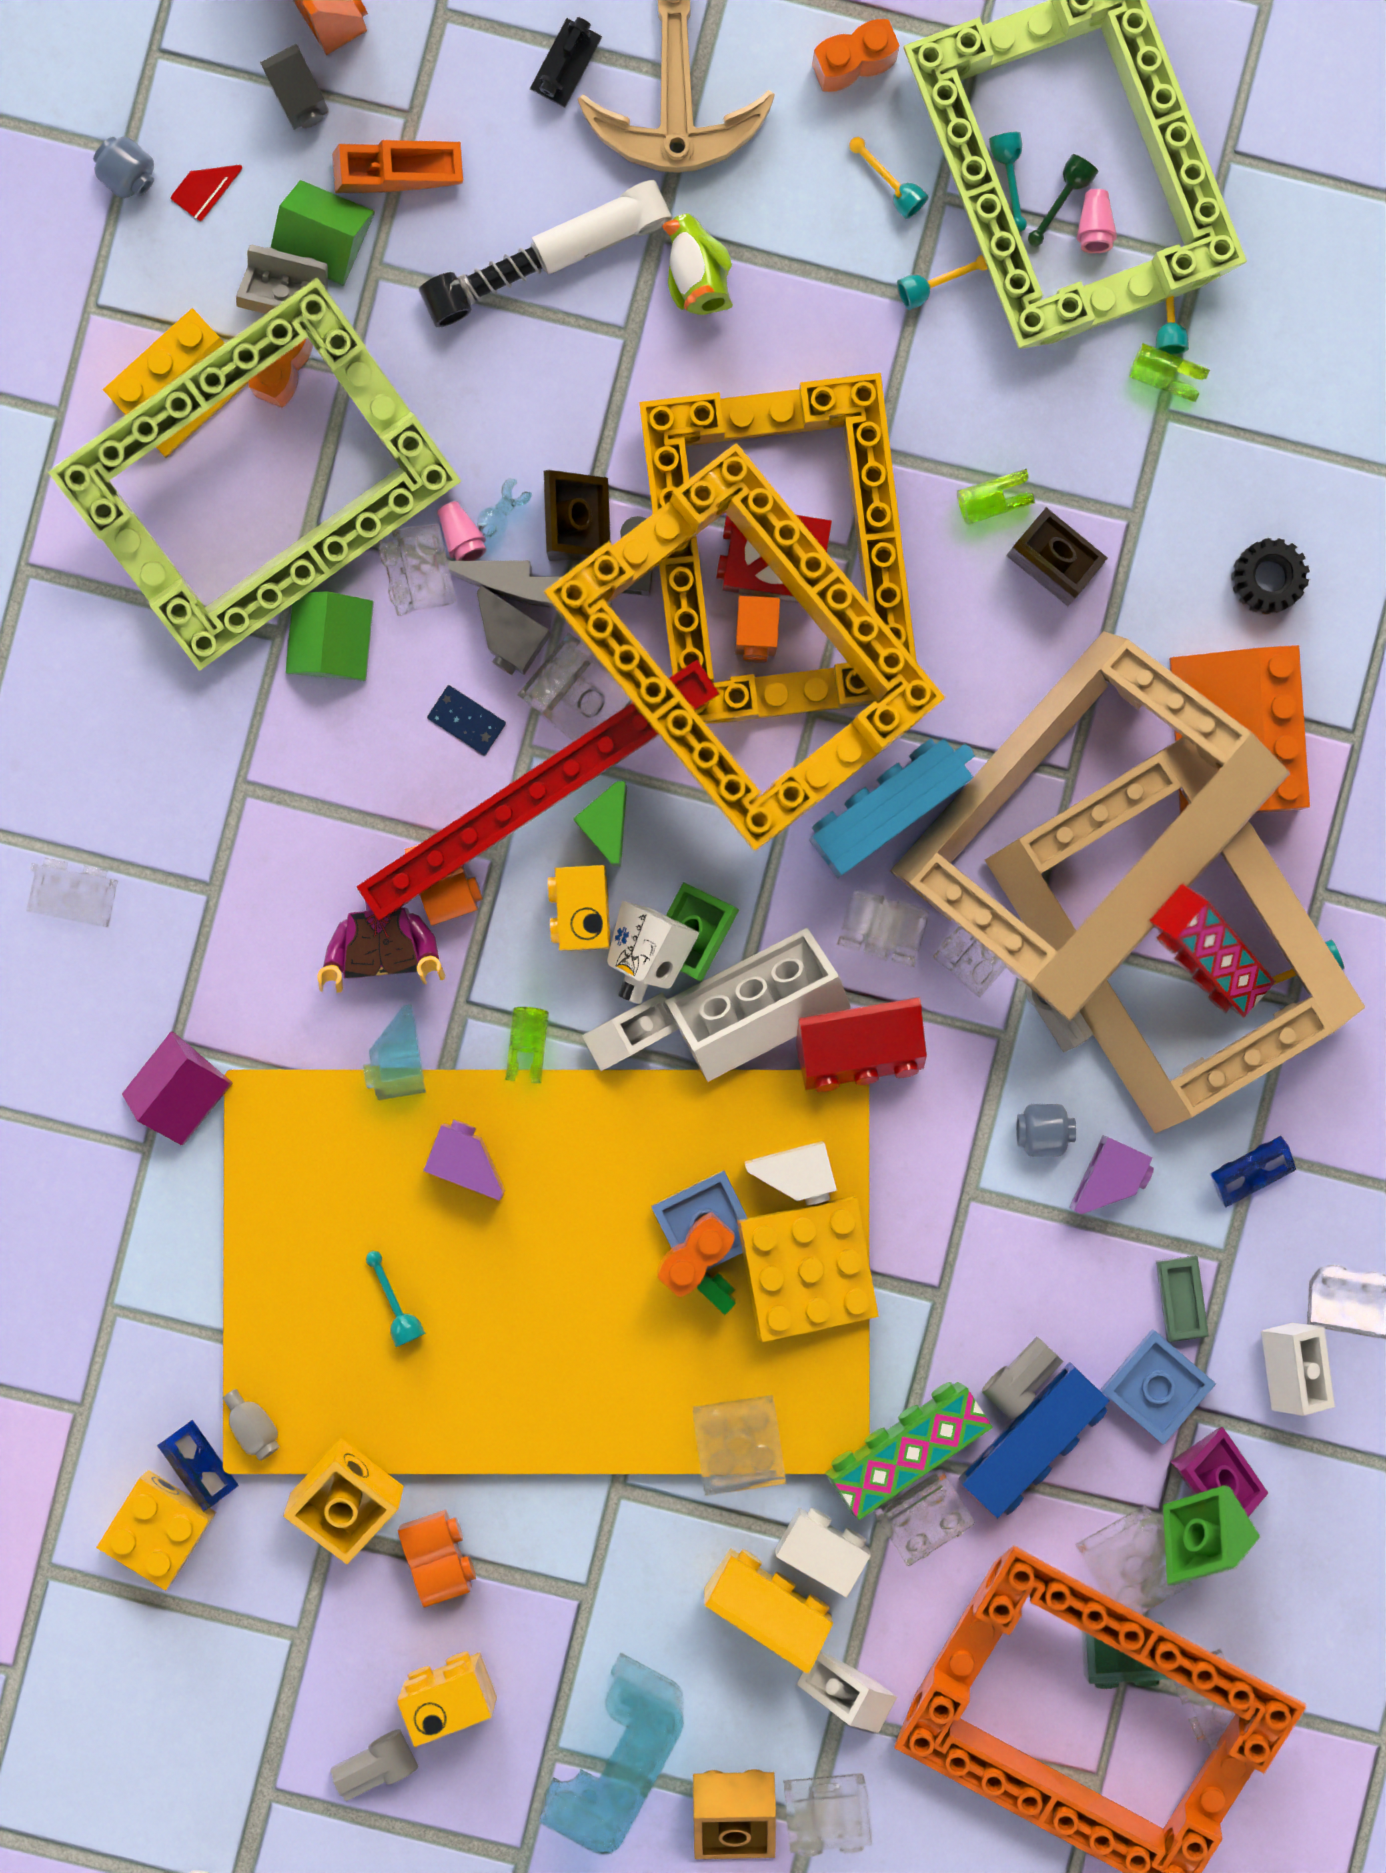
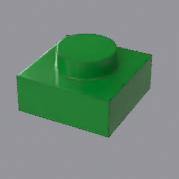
M706 1271L702 1281L696 1288L725 1315L736 1304V1299L731 1295L735 1288L721 1274L717 1273L712 1277Z

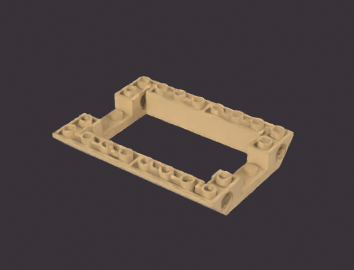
M1103 631L890 871L946 919L957 923L999 958L1012 974L1066 1019L1071 1021L1153 929L1154 926L1149 920L1182 883L1187 887L1192 885L1290 773L1252 732L1130 640ZM1106 681H1108L1117 688L1119 695L1139 710L1143 705L1194 744L1199 757L1218 772L1064 946L1057 951L951 863L1107 689Z
M1182 737L1059 815L1049 819L986 858L985 862L1023 923L1055 950L1059 951L1076 932V929L1041 873L1179 788L1190 804L1218 771L1199 757L1194 744ZM1249 820L1220 854L1303 987L1311 996L1299 1003L1293 1002L1274 1013L1272 1020L1209 1058L1204 1059L1201 1057L1183 1068V1072L1170 1081L1111 985L1106 980L1079 1012L1155 1134L1194 1117L1334 1033L1365 1008Z

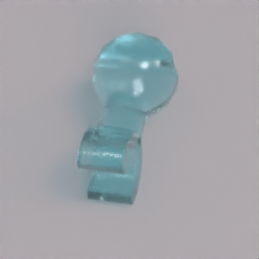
M508 478L503 483L501 490L502 498L495 507H487L479 513L477 528L483 536L492 539L500 537L507 529V516L514 507L525 505L530 501L532 493L523 491L519 498L511 499L512 488L517 484L516 479ZM488 525L489 530L488 533L485 534L483 528H485Z

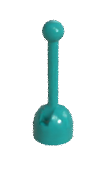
M1008 132L990 137L989 144L993 158L999 163L1005 164L1014 221L1018 231L1023 232L1027 227V221L1021 215L1013 165L1022 153V139L1020 132Z
M377 1251L369 1252L366 1256V1262L374 1268L396 1316L390 1328V1334L395 1346L399 1347L426 1334L419 1319L410 1314H403L381 1266V1254Z

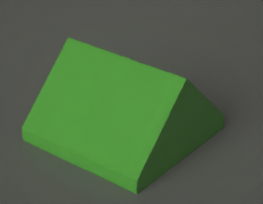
M300 180L279 205L271 248L326 263L328 265V280L344 286L375 211Z
M325 591L308 592L294 602L291 610L285 673L366 681L374 601Z
M616 781L573 818L581 830L612 866L621 867L627 796L625 781Z
M685 882L682 883L666 916L699 932L698 938L680 971L702 982L739 909Z
M1224 1485L1163 1504L1167 1584L1174 1586L1234 1569L1260 1538L1259 1533L1230 1487Z

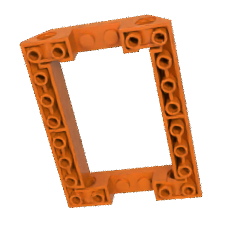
M1013 1545L991 1566L917 1690L894 1748L1123 1873H1202L1223 1840L1220 1823L1253 1771L1256 1769L1263 1774L1266 1772L1306 1709V1704ZM1029 1595L1030 1603L1235 1713L1164 1829L960 1718L970 1702L971 1685L1003 1632L1009 1636L1022 1616V1606Z

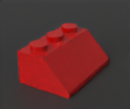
M920 997L799 1018L796 1049L805 1090L815 1089L816 1092H828L837 1089L839 1084L855 1081L856 1085H868L878 1081L879 1077L895 1074L896 1078H907L918 1074L919 1070L924 1069L927 1058Z

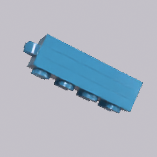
M930 738L909 755L913 761L909 765L902 768L899 762L876 779L880 786L871 793L864 787L844 803L848 810L837 817L832 811L814 824L812 829L815 834L809 841L838 879L974 777L964 764L975 757L974 751L966 743L954 751L945 738L937 744Z

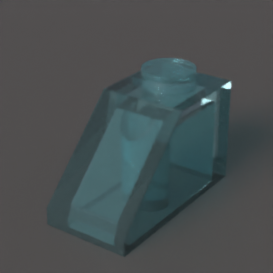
M412 1004L404 1005L369 1049L370 1064L363 1065L367 1089L374 1088L378 1100L426 1093Z

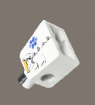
M622 901L607 959L609 966L626 974L618 996L641 1004L648 984L665 989L670 988L696 942L699 932L651 908Z

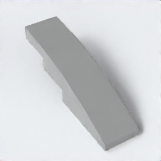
M529 560L448 561V569L453 576L475 586H482L492 593L527 604L556 609L546 597L544 591L563 576L532 577V566ZM611 601V602L608 603V605H609L610 608L612 609V601Z

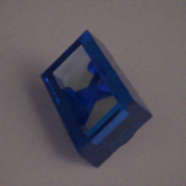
M1279 1136L1270 1142L1259 1145L1255 1150L1244 1156L1225 1163L1219 1169L1210 1173L1217 1195L1226 1208L1297 1169L1288 1144L1282 1136Z
M193 1420L157 1445L203 1512L239 1486L233 1476L224 1471L223 1462Z

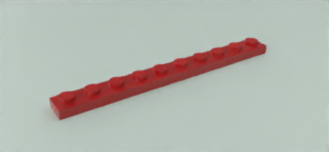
M695 660L668 678L695 711L720 695L698 660ZM632 702L356 886L378 921L383 920L658 737L659 734Z

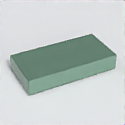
M1198 1256L1156 1261L1167 1341L1175 1342L1209 1337Z

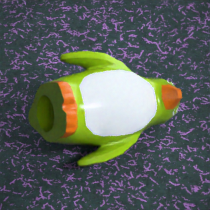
M689 213L678 215L673 220L665 222L662 227L672 241L668 287L676 306L681 310L686 309V311L698 315H706L732 308L733 304L727 287V276L732 263L727 249L722 243L714 239L702 227L700 222Z

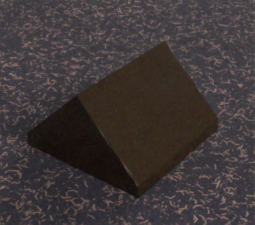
M555 470L543 471L546 553L549 561L586 559L608 541L611 543L608 478Z
M1047 507L1006 555L1067 606L1077 598L1108 559V557Z

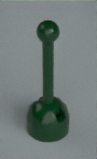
M1076 154L1071 155L1063 170L1066 186L1037 230L1029 233L1028 242L1030 245L1036 247L1043 243L1044 232L1073 189L1085 188L1092 183L1099 171L1089 161Z

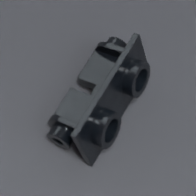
M577 17L575 22L566 18L530 90L566 108L602 39L601 35L589 29L591 24L580 17Z

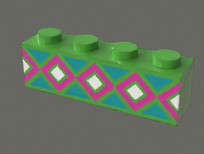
M948 1382L941 1385L932 1392L931 1396L933 1399L921 1407L914 1405L906 1409L898 1416L899 1422L888 1430L880 1428L874 1431L864 1440L865 1446L854 1453L847 1451L831 1462L833 1468L825 1472L849 1511L858 1520L993 1428L966 1386L959 1382L955 1384Z

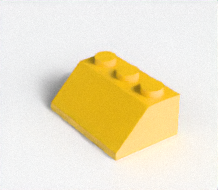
M191 308L102 390L127 415L225 343L202 317ZM248 381L156 448L167 458L246 386Z
M730 1548L704 1587V1606L808 1674L833 1625L832 1616L828 1613L830 1607L812 1594L805 1598L794 1591L796 1584L783 1574L775 1572L772 1576L761 1569L762 1562L750 1552L742 1549L740 1553H737Z

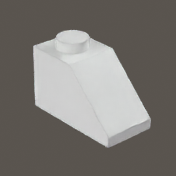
M663 992L582 1035L601 1071L679 1029L666 1005L665 1000L667 999Z
M823 1141L745 1161L748 1173L797 1201L805 1199L806 1205L830 1200L829 1193L837 1191Z
M821 1650L808 1674L803 1672L796 1684L848 1725L879 1733L897 1699V1696L870 1676Z

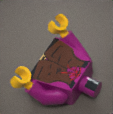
M366 901V911L348 913L347 919L338 924L327 946L323 968H321L317 975L318 986L321 992H323V985L327 981H335L336 993H340L343 990L342 972L345 979L418 972L424 985L427 984L426 975L431 971H437L440 980L445 978L444 970L439 961L436 938L419 915L409 913L408 908H399L383 920L378 921Z

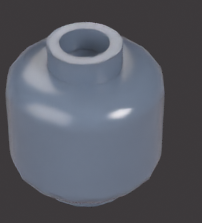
M110 137L100 145L94 154L93 161L96 163L94 167L95 176L116 196L127 198L136 194L139 197L145 194L152 186L154 178L151 175L154 169V161L132 139L128 137L118 139Z
M1030 1104L1025 1108L1024 1114L1017 1115L1018 1147H1024L1025 1152L1032 1157L1062 1156L1067 1150L1068 1142L1076 1141L1075 1118H1068L1067 1111L1060 1104Z

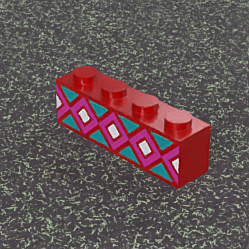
M1183 883L1149 920L1160 933L1156 938L1158 942L1171 953H1178L1174 960L1190 974L1195 973L1191 977L1192 981L1206 993L1210 994L1208 999L1224 1013L1232 1009L1244 1018L1276 982L1212 904Z

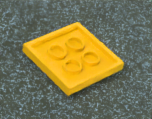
M852 1196L737 1220L759 1341L767 1342L879 1317L857 1197Z

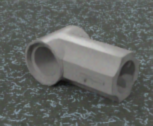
M1026 985L1027 999L1038 1011L1062 1052L1079 1046L1093 1035L1080 1012L1069 1021L1047 1002H1040L1037 994Z
M1036 1337L1008 1367H1002L989 1379L983 1387L982 1393L1010 1420H1014L1034 1400L1036 1396L1035 1391L1064 1361L1040 1338Z
M397 1729L372 1742L365 1751L333 1766L330 1771L339 1795L345 1801H348L384 1782L386 1785L392 1784L407 1777L417 1770L418 1764L401 1730Z

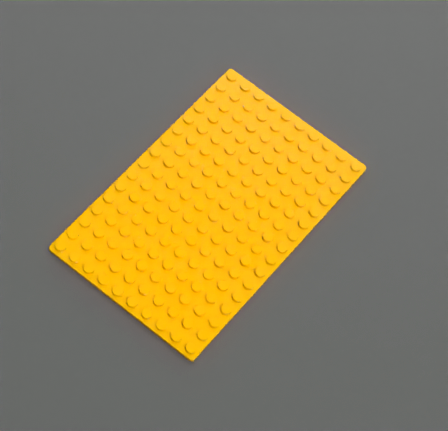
M232 1069L225 1073V1076L233 1084L224 1094L223 1397L232 1390L237 1389L245 1402L258 1404L277 1428L278 1437L276 1441L280 1446L277 1451L262 1461H259L256 1455L247 1454L232 1433L229 1424L231 1410L223 1400V1469L226 1473L308 1474L340 1438L388 1474H825V1472L833 1468L831 1462L839 1455L847 1451L854 1453L866 1445L864 1440L870 1435V1319L767 1342L759 1341L743 1253L707 1270L712 1277L717 1273L721 1274L735 1288L731 1295L736 1299V1304L725 1315L697 1288L685 1296L678 1297L657 1277L658 1266L662 1258L672 1248L651 1206L723 1170L747 1218L809 1206L806 1205L805 1199L797 1201L748 1173L745 1161L823 1141L837 1191L830 1192V1200L824 1202L852 1196L857 1197L869 1260V1084L856 1085L854 1081L839 1084V1087L832 1091L816 1092L815 1089L805 1090L801 1070L732 1069L707 1082L701 1069H604L603 1071L600 1069ZM453 1120H457L476 1128L474 1135L483 1139L505 1189L500 1201L423 1171L442 1124L445 1123L451 1126ZM371 1251H377L381 1254V1266L403 1314H410L419 1319L426 1333L399 1347L395 1346L390 1334V1328L396 1316L374 1268L366 1262V1256Z

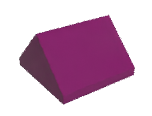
M170 1032L123 1091L122 1095L138 1122L172 1141L184 1145L233 1082L175 1032Z
M1223 1427L1216 1429L1170 1461L1193 1495L1224 1485L1228 1486L1248 1517L1268 1494L1264 1485Z

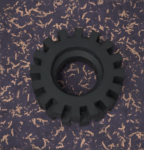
M1266 538L1261 542L1257 541L1240 554L1241 556L1235 561L1233 566L1235 571L1231 573V580L1235 581V586L1232 588L1234 594L1239 593L1241 596L1239 601L1242 605L1247 603L1251 606L1249 610L1253 612L1259 610L1262 611V614L1278 613L1295 604L1305 593L1303 590L1309 583V579H1306V574L1310 570L1309 565L1305 566L1303 560L1306 559L1303 552L1298 554L1295 551L1297 546L1293 543L1287 545L1284 543V539L1278 538L1274 541L1271 538ZM1272 561L1282 567L1285 573V581L1279 590L1266 591L1258 585L1255 573L1261 563Z

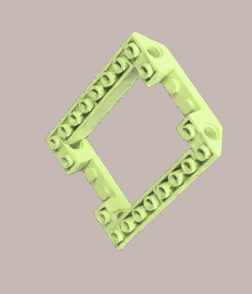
M1048 0L985 25H982L981 19L978 17L904 45L903 49L1019 349L1052 344L1166 301L1171 296L1176 297L1190 292L1247 262L1146 0ZM1101 28L1184 246L1181 247L1180 244L1158 251L1151 261L1085 286L1079 281L1058 289L1056 295L1041 300L1043 296L961 80Z
M318 278L312 280L48 471V474L97 538L103 540L148 599L152 610L199 671L461 482L416 416L410 412L369 354L363 341ZM308 338L400 467L205 607L110 480Z

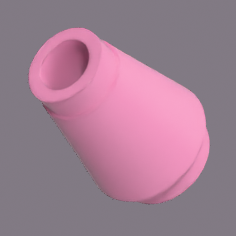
M1092 189L1084 194L1077 240L1081 243V249L1084 252H1107L1113 248V241L1117 238L1109 193L1103 189Z
M450 502L442 506L437 511V514L440 518L449 556L455 558L456 561H475L483 556L487 550L484 545L486 538L463 508H461L459 502Z

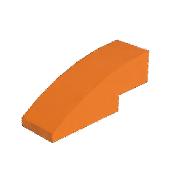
M382 140L379 145L338 144L332 153L335 193L409 191L463 183L460 142Z

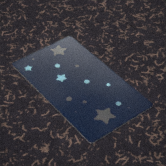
M450 685L445 688L427 716L429 720L482 755L487 754L506 725L504 720Z

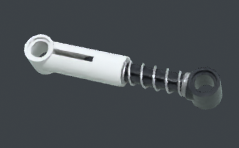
M644 181L626 190L620 198L532 237L533 243L526 250L519 248L518 253L510 257L505 254L502 261L497 263L490 261L489 267L482 270L475 268L474 273L469 276L463 274L457 277L454 272L440 274L423 283L419 287V292L435 327L448 326L466 317L472 310L470 305L475 304L478 300L482 301V296L490 292L497 294V289L506 285L511 288L512 282L521 278L526 281V276L534 272L541 274V269L547 272L548 275L630 237L652 233L662 228L665 222L671 221L672 216L656 181Z

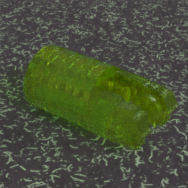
M1142 343L1132 364L1129 377L1191 402H1196L1200 394L1197 389L1173 379L1176 372L1203 381V379L1207 378L1210 370L1194 362Z
M1027 469L957 490V500L965 523L970 525L1034 504L1033 493H1021L1006 499L1003 493L1004 489L1021 485L1028 481Z
M533 1007L513 1008L505 1080L515 1081L519 1071V1052L532 1053L534 1055L533 1063L530 1067L531 1083L541 1084L549 1017L548 1011Z

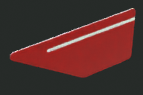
M242 165L190 171L170 198L198 221H202L240 173Z

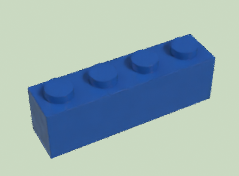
M1069 1362L1034 1398L1031 1404L959 1477L960 1482L997 1519L1003 1513L1011 1514L1023 1501L1024 1497L1021 1494L1031 1483L1035 1486L1040 1484L1052 1470L1049 1464L1059 1454L1066 1456L1080 1440L1077 1435L1087 1425L1090 1427L1095 1426L1106 1415L1108 1409L1105 1406L1110 1400Z

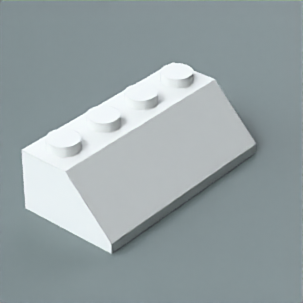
M808 928L665 1000L707 1082L796 1037L799 1018L851 1008L839 975Z

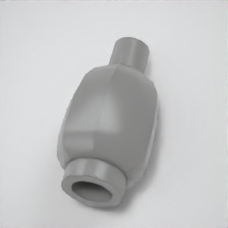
M237 1389L232 1390L223 1397V1400L231 1410L229 1424L232 1433L247 1454L256 1455L259 1461H262L280 1448L276 1441L278 1437L277 1428L258 1404L245 1402Z

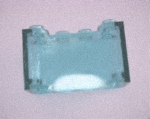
M621 1652L611 1669L610 1674L615 1678L606 1697V1709L610 1717L626 1728L599 1778L583 1769H580L576 1777L568 1781H560L553 1777L544 1793L539 1823L598 1854H610L621 1846L680 1737L684 1726V1696L680 1686L673 1680Z

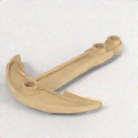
M658 0V17L662 22L661 121L659 128L630 126V119L628 117L604 109L584 94L578 98V103L585 119L600 140L629 162L660 172L679 173L696 171L726 160L750 141L766 119L775 94L768 90L750 105L723 117V124L696 128L693 124L687 21L690 18V0ZM675 142H679L685 146V149L681 153H674L670 150V146Z

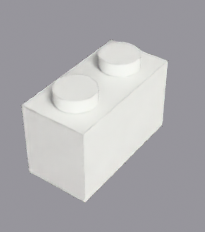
M1289 1323L1262 1330L1261 1335L1271 1410L1305 1416L1335 1407L1325 1328L1315 1325Z
M799 1507L775 1548L776 1557L847 1598L871 1557L869 1547L865 1546L867 1540L849 1528L841 1532L829 1525L832 1519L815 1508L811 1507L809 1512H806Z

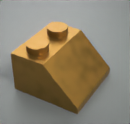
M752 1769L743 1773H723L718 1770H709L704 1773L693 1774L695 1859L775 1858L776 1804L774 1772Z

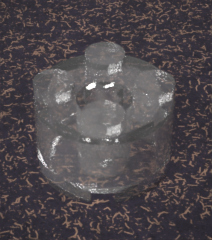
M853 890L836 945L855 951H860L861 946H863L864 955L887 961L889 954L893 955L891 961L915 967L928 923L929 911L899 900L896 902L885 899V896Z

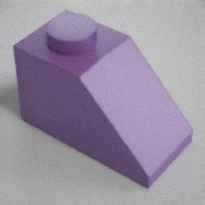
M453 1120L451 1126L445 1123L442 1124L423 1171L500 1201L505 1189L483 1139L474 1135L476 1128L457 1120Z
M1103 1135L1069 1208L1084 1214L1136 1195L1139 1188H1146L1152 1177L1154 1167L1150 1166L1153 1158Z

